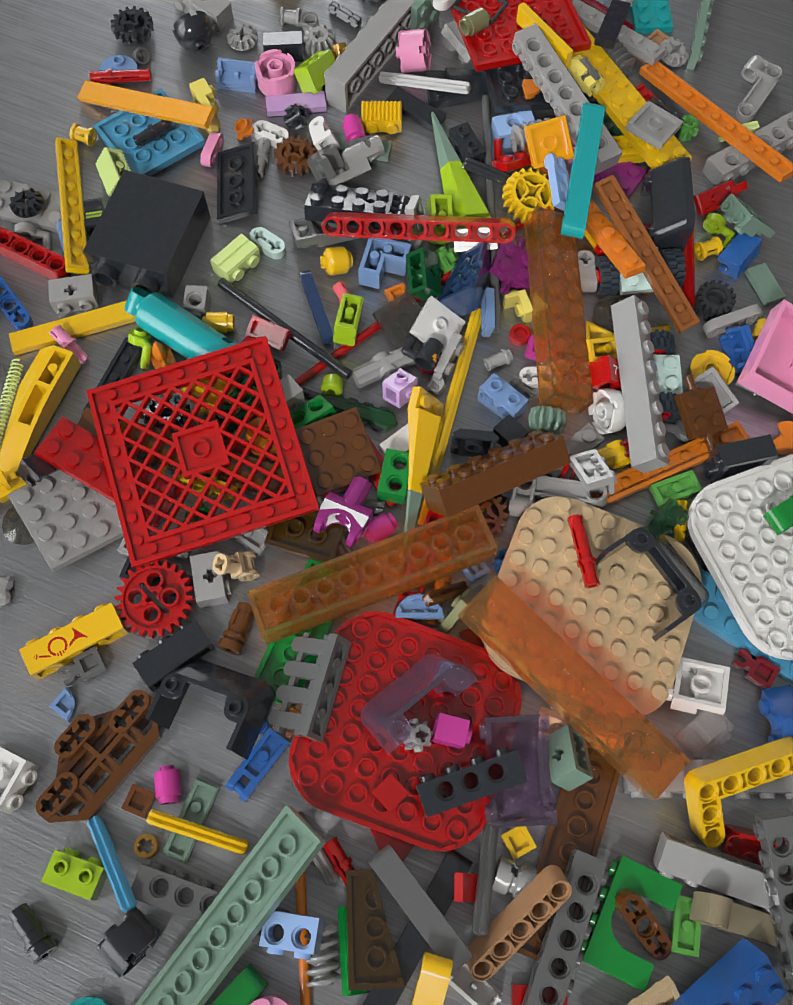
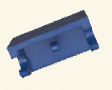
M738 233L718 256V261L727 265L728 268L721 265L718 269L733 277L732 279L737 280L758 256L762 239L755 235L750 237L746 233L743 235Z
M748 324L727 329V334L719 337L723 354L728 356L730 359L729 363L732 367L734 366L735 376L741 374L755 345Z

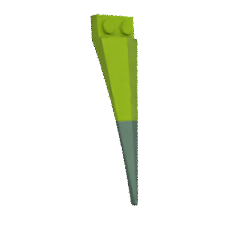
M432 112L431 117L444 194H451L453 216L491 218L469 175L462 168L463 164L436 115ZM459 225L456 227V229L467 228L465 225Z

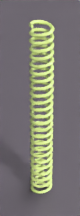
M20 359L11 360L12 363L10 364L6 383L4 384L5 387L3 388L4 391L2 392L3 395L1 396L2 399L0 400V408L3 409L0 410V444L2 443L1 440L4 439L2 436L5 435L3 433L6 431L5 427H7L4 423H8L6 419H9L7 415H11L8 411H12L9 407H13L10 403H14L12 399H15L13 395H16L15 391L19 387L17 384L20 383L19 379H21L20 376L24 367L21 363H14V361H20Z

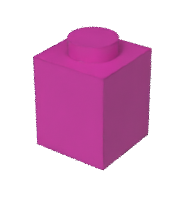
M443 713L437 714L430 741L458 749L465 747V743L469 744L472 736V728H469L470 720Z

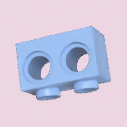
M274 911L262 927L259 946L268 947L267 953L283 955L284 950L293 951L295 958L310 960L311 955L320 954L325 918ZM277 925H281L284 929V936L280 941H277L273 935ZM304 929H308L311 933V941L306 946L300 941V934Z

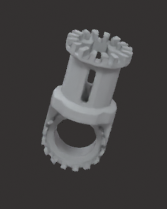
M281 7L280 25L296 24L297 27H302L304 31L309 30L310 26L314 28L317 24L319 26L318 16L315 12L302 11L301 8L293 10ZM308 20H313V21H315V22H313L312 24H311V23H309V24H308V23H305V22L308 21Z

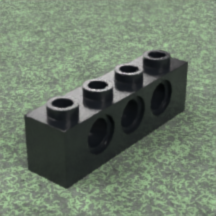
M509 746L501 747L494 750L495 755L485 758L484 755H479L469 759L470 764L460 767L459 763L445 767V773L435 776L434 772L420 776V782L414 784L425 816L430 817L528 782L518 751L516 749H509ZM497 763L501 767V773L497 778H491L488 774V769L492 764ZM469 772H473L476 775V783L472 787H466L463 783L464 776ZM444 781L450 782L452 786L451 792L446 796L439 795V784Z

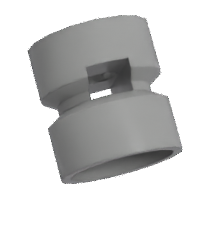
M501 855L494 871L492 890L504 895L510 892L512 898H515L536 877L537 869L526 864L517 866L515 860Z

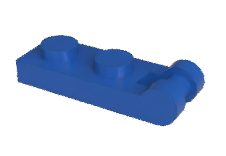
M269 727L252 749L248 760L245 759L226 783L225 788L231 792L234 790L240 795L239 799L246 803L290 743ZM244 775L251 780L247 786L240 782Z

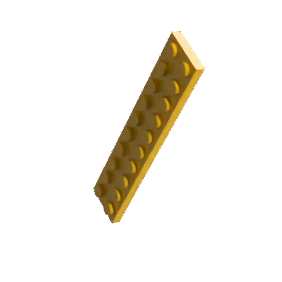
M585 28L592 42L591 49L575 52L572 57L582 55L583 58L587 57L591 65L604 78L605 84L602 90L597 95L592 91L591 93L600 105L605 106V112L651 169L679 157H689L691 161L692 156L674 135L659 150L625 129L627 123L647 102L604 49L594 45L595 38Z

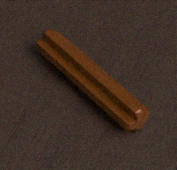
M466 581L453 583L426 592V595L422 596V601L425 602L426 606L431 607L457 598L470 586H467Z

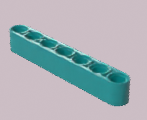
M583 103L561 227V235L582 239L585 233L605 113V106Z

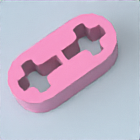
M213 131L209 134L201 153L200 161L202 166L210 168L215 166L218 152H221L223 147V134Z

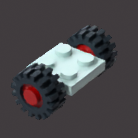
M681 248L660 250L662 258L680 287L683 286V282L686 279L684 277L686 275V264H684L685 256H683V251H681ZM607 255L595 257L596 294L598 296L617 294L618 289H620V295L654 292L643 272L625 279Z
M655 329V332L650 333V338L654 346L653 358L657 366L656 379L660 386L659 400L663 407L662 421L672 424L671 421L676 422L681 418L674 396L683 393L680 355H675L674 335L670 331L666 333V330L659 332V329Z

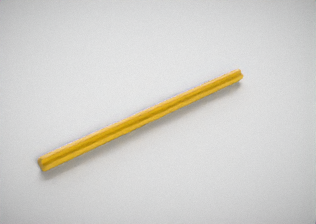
M481 308L472 311L463 338L465 347L462 354L458 356L444 405V413L441 417L443 429L431 474L440 472L481 326ZM425 499L417 525L424 524L428 512Z

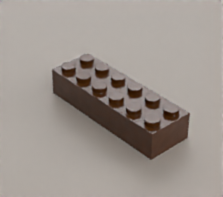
M541 430L532 431L524 439L511 440L508 442L509 445L503 448H492L488 451L489 454L471 457L468 459V463L463 465L456 464L448 467V471L442 474L435 473L427 476V480L420 483L427 508L448 518L570 464L571 461L564 436L554 435L553 432L544 433Z

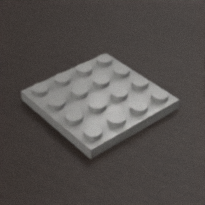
M61 470L43 477L38 482L34 481L36 485L33 487L26 485L7 494L53 573L123 537L115 503Z

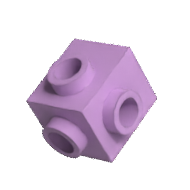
M400 368L382 381L383 399L400 409L409 402L412 388L417 387V377Z

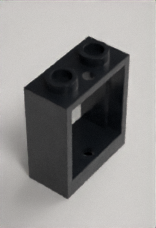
M771 434L717 445L705 461L703 471L712 484L761 465H770L779 454Z

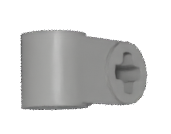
M581 250L577 253L572 266L573 292H596L595 257L592 252Z

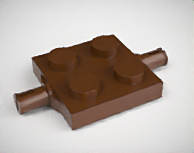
M693 375L684 377L688 391L674 396L688 440L695 438L704 439L707 451H712L716 448L713 435L729 428L715 387H697Z

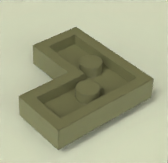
M480 583L474 589L469 587L462 595H459L451 604L454 608L451 613L447 611L444 614L445 618L439 619L438 623L440 626L437 631L445 634L452 631L487 589Z

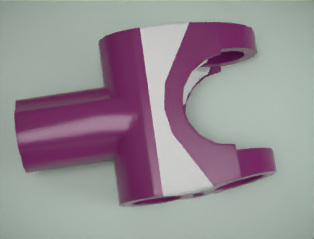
M358 476L353 478L343 497L329 492L319 509L314 524V532L321 534L324 529L326 530L332 524H342L349 530L346 546L353 548L364 535L373 516L374 510L363 506L372 488V484L367 479Z

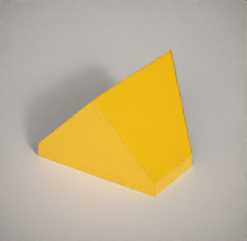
M586 320V342L589 362L598 360L599 357L604 355L618 359L614 333Z

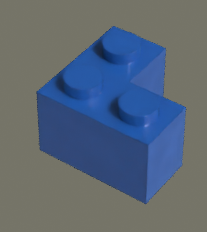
M785 685L762 689L761 700H759L758 706L761 714L766 716L771 725V735L768 737V742L770 743L789 736L793 737V687Z

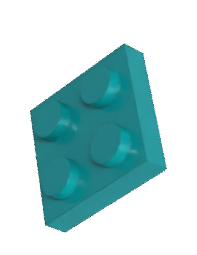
M669 0L633 1V6H630V14L635 32L651 34L656 29H659L663 33H672L673 21Z

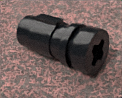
M27 903L19 905L8 914L7 918L12 924L16 935L25 945L23 950L26 954L29 953L28 958L33 965L48 958L58 948L55 941L49 939L51 937L50 933L44 931L36 914Z

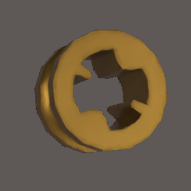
M142 834L136 838L133 849L138 857L150 859L158 853L160 843L156 836ZM143 840L153 842V846H150L152 848L151 852H141L140 846H144L141 844Z

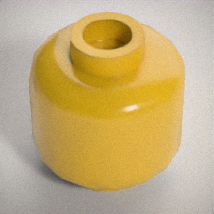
M344 246L326 248L323 256L320 257L321 268L325 269L328 275L346 274L353 266L352 253Z

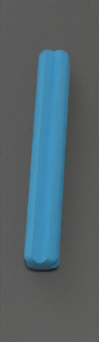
M95 815L88 820L87 825L121 911L128 912L136 907L137 902L104 820L99 815Z

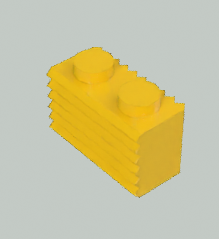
M363 100L361 102V120L364 132L368 134H375L376 132L395 134L396 132H401L402 102H381L380 100L378 102L376 100L374 102L372 100L365 102Z

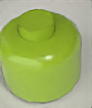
M334 373L325 375L321 383L322 394L341 395L344 387L343 378Z

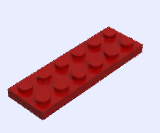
M62 417L35 450V455L115 503L98 437L67 418ZM132 464L134 474L136 476L140 468ZM146 471L140 482L149 486L154 475ZM160 478L154 489L163 493L169 482ZM138 486L139 493L142 498L146 489ZM174 486L169 497L178 500L183 489ZM152 493L146 504L155 508L160 497ZM166 500L160 512L167 515L174 504ZM144 508L146 519L148 520L152 512ZM158 515L152 525L158 528L164 518Z

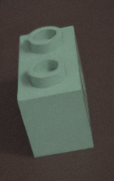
M566 724L545 737L546 755L548 757L549 774L552 783L567 791H571L593 779L585 734Z

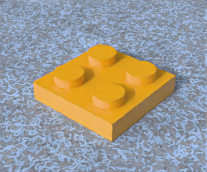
M565 115L523 127L533 169L544 167L545 157L549 153L564 160L573 158L574 154Z

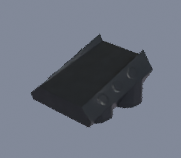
M460 428L452 433L450 452L464 457L484 456L489 454L488 451L490 449L498 447L499 437L492 431Z

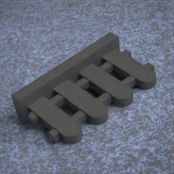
M304 633L303 637H296L292 641L291 648L298 653L296 661H288L284 666V673L290 676L288 685H281L277 689L276 697L283 702L280 710L270 712L268 722L275 726L274 731L278 733H283L284 728L295 730L294 735L304 736L322 743L352 642L334 633L324 635L323 640L314 639L312 634ZM306 656H318L316 664L305 663ZM299 679L310 680L308 689L297 687ZM292 703L303 705L300 714L289 712Z

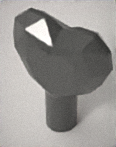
M681 418L673 424L664 423L666 432L673 433L679 440L685 443L695 440H688Z

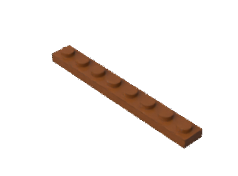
M611 175L595 183L593 189L617 230L646 264L643 274L678 334L700 323L699 318L615 176Z

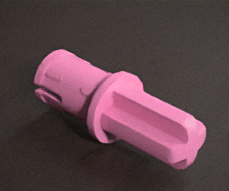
M61 325L55 326L49 332L63 349L74 352L80 365L87 362L89 359L88 355L76 343L77 340L69 336Z

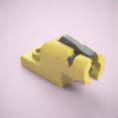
M582 55L572 57L570 68L567 69L582 92L586 93L589 97L592 95L591 91L597 95L604 87V78L591 65L587 57L583 58Z

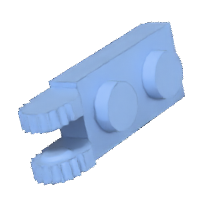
M549 153L546 155L544 163L545 168L548 169L553 207L564 211L569 186V174L565 160Z

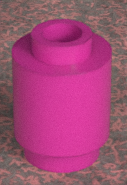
M347 115L343 120L342 127L346 143L348 144L349 140L365 137L362 120L358 115Z
M390 512L381 513L370 521L364 537L370 544L374 542L378 545L395 533V529L399 525Z
M174 765L160 766L159 771L154 773L155 796L159 800V805L179 803L180 796L182 795L180 769H175Z

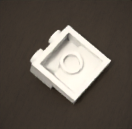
M682 657L672 689L668 690L669 696L666 700L671 701L670 709L696 714L697 709L724 715L730 667Z
M0 747V811L12 815L14 810L21 807L23 803L22 795L27 787L36 781V771L39 766Z

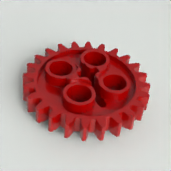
M167 560L162 565L160 561L154 562L153 566L148 564L144 568L138 567L135 573L128 570L130 578H121L125 585L124 587L119 586L116 588L122 593L114 597V599L121 602V604L115 606V609L123 611L118 615L121 620H125L123 626L131 627L130 631L136 634L139 632V636L143 638L149 634L150 638L155 639L157 632L160 637L164 638L165 630L174 634L173 626L180 627L182 625L181 619L189 620L185 613L186 611L194 610L188 603L195 601V598L189 595L195 590L193 587L188 586L192 581L188 577L184 578L186 575L184 570L178 571L179 567L176 564L170 567V562ZM156 577H161L159 585L152 587V581ZM142 583L156 595V598L169 610V614H165L163 609L154 603L153 598L141 588ZM142 593V600L138 604H134L136 595ZM176 593L177 598L175 602L168 604V597ZM157 610L158 617L156 620L150 621V614Z

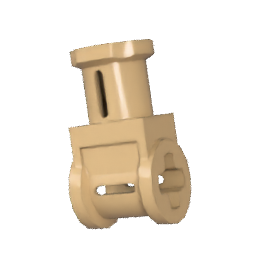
M253 551L237 552L232 556L218 553L214 557L213 570L218 575L230 573L231 579H239L240 581H251L260 577V572L256 570L254 560L256 554Z

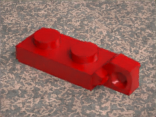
M729 180L694 195L698 216L720 208L719 206L731 193L738 197L739 192L748 189L746 180L734 183V180Z

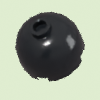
M196 11L197 15L193 16L189 12L174 23L173 27L175 30H172L178 43L186 50L203 51L207 48L213 37L211 21L203 11Z

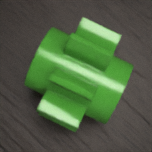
M683 115L682 119H684L679 139L690 141L691 136H697L700 122H697V119L692 115Z
M445 246L438 248L434 253L439 256L440 270L443 273H447L453 269L456 263L455 260H457V254L452 247L449 250Z

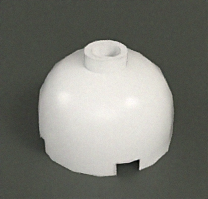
M613 388L599 389L598 392H593L588 405V413L593 415L594 422H591L592 426L600 434L614 433L623 429L626 426L622 392Z

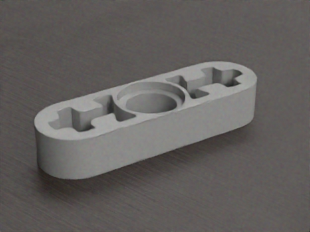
M754 304L711 319L703 325L702 329L708 338H713L726 333L727 329L753 324L761 319L764 313L758 304Z

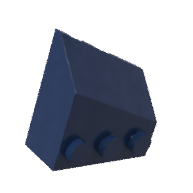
M485 241L460 254L442 289V295L437 299L459 317L466 316L468 313L479 309L491 265L488 244Z

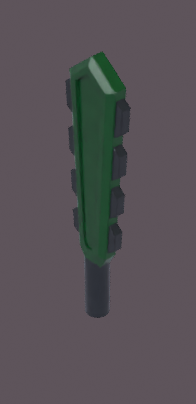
M304 387L302 388L304 397L313 399L320 394L333 406L336 413L356 407L363 425L369 424L372 426V429L379 432H387L398 426L394 412H391L389 408L382 406L377 408L372 403H360L358 399L352 397L346 399L343 395H324Z

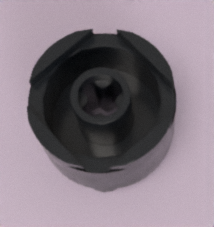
M137 907L129 910L124 915V921L119 926L113 924L102 935L104 939L95 948L97 954L119 978L129 973L146 956L145 953L150 948L148 945L153 948L162 937V933Z

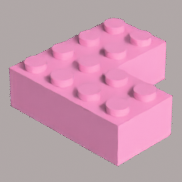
M783 300L771 309L737 383L792 414L793 304Z

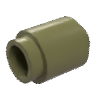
M478 8L464 15L459 21L462 34L473 36L489 26L490 16L483 8Z

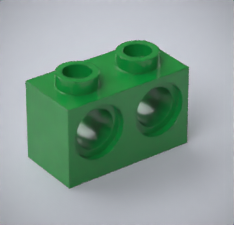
M319 394L291 412L290 415L296 430L336 415L333 406Z
M386 448L377 489L378 500L398 504L405 503V498L408 495L409 452ZM402 464L405 468L397 469L394 465ZM398 485L401 489L392 490L390 486Z

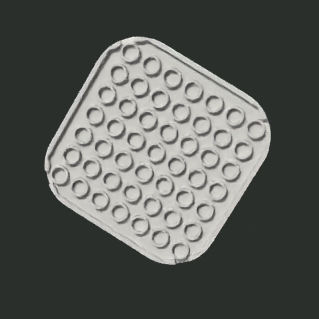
M793 454L774 460L770 465H761L708 485L693 499L687 517L692 541L744 635L762 652L783 660H793V527L777 536L763 518V515L793 496Z

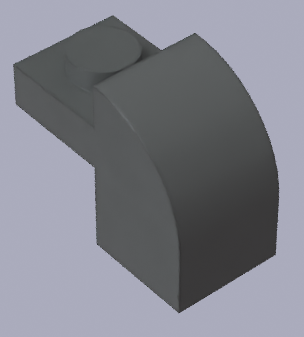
M332 144L317 151L307 160V164L317 182L323 178L328 180L335 178L336 174L334 171L345 165L336 146Z

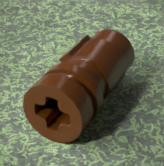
M238 602L228 622L227 630H224L222 633L223 637L219 640L218 648L233 655L241 654L243 645L246 642L245 636L250 629L256 612L254 606L245 602Z

